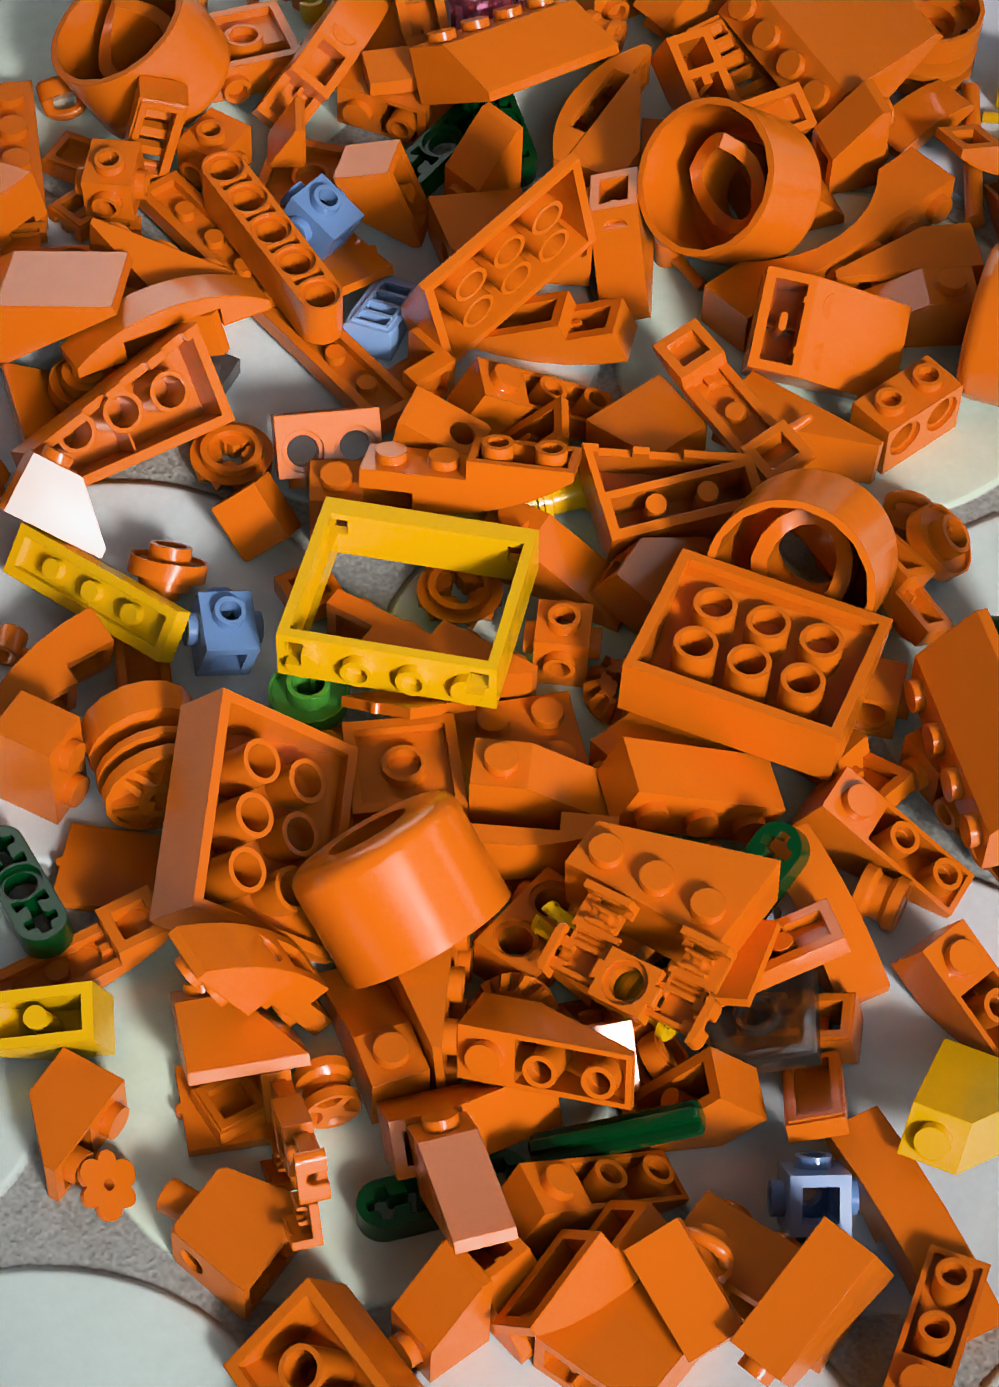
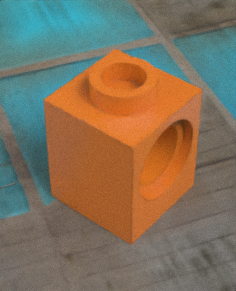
M883 658L879 659L854 729L867 735L892 740L897 718L908 721L910 710L904 693L907 663Z

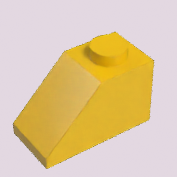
M83 981L0 991V1057L53 1061L63 1047L83 1058L115 1055L113 996L95 982Z

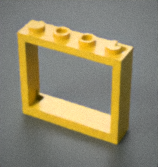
M326 496L276 631L278 673L497 709L538 572L539 530ZM337 519L347 521V527L339 526ZM510 547L522 549L521 554L510 553ZM338 552L513 580L489 660L311 632L310 629Z

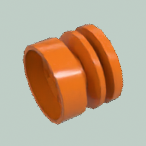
M912 0L943 37L897 88V91L904 95H909L926 84L940 79L958 92L963 84L969 82L978 48L977 43L985 16L983 0Z
M144 680L124 685L102 696L86 711L82 719L81 728L83 743L86 745L85 754L90 769L95 773L97 789L102 795L105 812L117 826L133 831L163 828L180 706L193 700L183 686L166 680Z

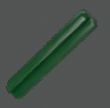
M689 1100L534 1133L530 1136L528 1151L532 1162L616 1154L701 1136L705 1131L706 1119L700 1102Z

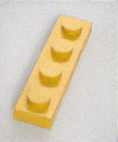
M21 522L3 569L4 573L75 614L91 606L111 635L157 662H172L191 614L188 610L81 549L26 522Z

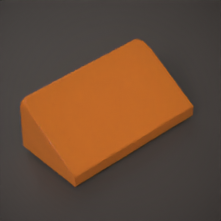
M13 363L2 364L4 388L22 443L61 412L57 410L49 398L48 378L50 371Z

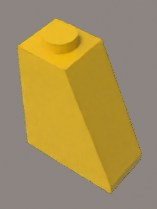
M944 1038L912 1103L897 1154L954 1175L999 1155V1057Z

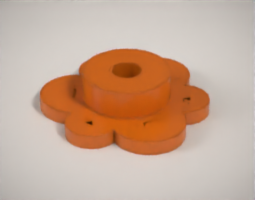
M105 1149L97 1152L95 1159L84 1160L77 1168V1179L83 1187L80 1194L81 1202L86 1208H95L96 1214L101 1220L105 1222L116 1221L121 1217L123 1208L134 1205L136 1194L131 1186L135 1182L136 1172L133 1164L127 1159L116 1160L114 1153Z

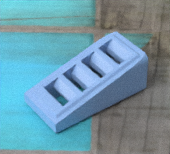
M392 276L372 283L349 313L343 329L371 356L391 361L407 332L400 307L418 284Z

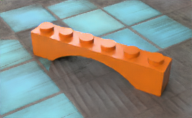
M909 148L878 169L876 188L868 207L859 219L841 235L818 248L794 256L766 261H740L704 285L701 321L744 354L761 276L768 265L812 274L833 281L835 270L922 226L941 223L952 209L953 201L951 198L955 177L915 148Z

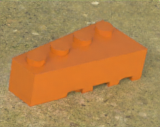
M178 323L170 327L14 448L10 453L16 468L27 447L41 453L44 446L48 445L74 459L71 469L79 473L83 477L85 486H88L235 421L198 323Z

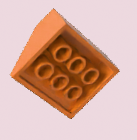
M727 0L718 11L780 88L796 82L800 83L817 123L824 119L863 81L873 79L883 97L889 98L943 37L912 0Z
M574 152L569 153L415 287L400 307L407 331L417 326L441 348L450 353L457 363L597 241L580 159Z
M682 548L622 664L617 708L830 782L850 739L890 633L893 619Z
M224 687L181 705L149 922L168 930H172L176 926L197 923L227 922L252 925L271 930L295 942L302 948L310 962L321 964L333 962L296 899L292 889V880L298 868L311 855L349 829L358 747Z

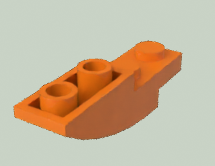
M333 0L300 43L301 47L251 113L271 129L295 97H302V100H305L306 125L319 106L328 100L380 25L392 1Z
M491 434L486 437L476 436L469 454L459 453L456 449L449 447H439L430 450L406 447L404 444L395 441H387L380 444L370 443L359 468V487L412 493V510L457 514L498 510L536 500L574 483L582 458V447L567 446L565 443L557 440H544L539 443L513 440L510 436L503 434Z
M815 524L800 525L790 530L793 535L801 538L815 555L817 566L828 576L834 577L837 558L834 542L828 532ZM895 533L898 546L897 571L892 587L881 606L893 619V626L903 639L912 643L915 647L931 644L955 625L924 589V585L936 572L915 549Z
M339 588L326 602L327 634L489 660L493 643L482 639L476 632L470 629H462L445 620H442L431 634L424 631L418 624L409 620H402L377 608L371 601L361 597L357 598ZM513 652L499 701L536 696L538 665L529 662L523 655Z
M227 922L176 926L167 933L180 953L174 959V963L181 974L193 987L198 988L203 985L209 995L221 1007L229 1002L249 1016L261 1006L265 1010L272 1006L287 1026L292 1027L298 1023L314 1036H317L334 1022L318 999L329 988L302 948L287 937L268 929Z

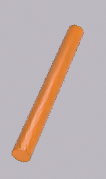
M968 82L962 85L961 96L973 104L974 110L962 121V125L978 124L981 126L980 88L978 84ZM963 160L965 223L970 222L972 229L975 230L983 227L985 223L983 171Z

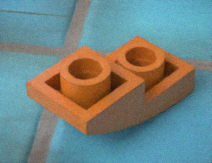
M940 79L915 90L893 105L895 121L889 129L887 142L889 153L896 158L911 147L918 150L932 136L935 137L937 127L957 126L974 110L973 104Z

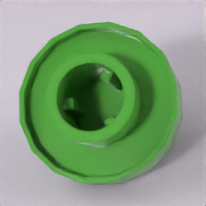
M278 670L270 679L267 689L269 708L320 731L330 730L338 726L347 715L348 708L341 707V696L350 694L349 685L281 674L278 673Z

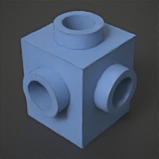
M323 173L308 185L299 181L280 201L285 207L284 212L322 261L349 240L365 216L347 198L345 193L337 188Z
M214 587L204 592H197L189 610L191 614L182 635L184 646H191L195 676L249 674L261 650L260 644L264 638L263 616L260 611H254L251 590L233 591L228 587Z
M796 1152L794 1154V1161H777V1179H769L767 1204L770 1217H777V1222L790 1238H795L799 1243H804L824 1216L852 1236V1215H857L859 1211L857 1179L852 1177V1174L838 1160H832V1154L829 1152ZM803 1188H817V1192L812 1199L803 1200Z

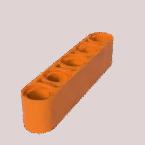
M217 151L206 156L202 161L201 173L203 205L207 213L302 339L314 345H326L338 340L343 333V289L340 283L244 158L232 151Z

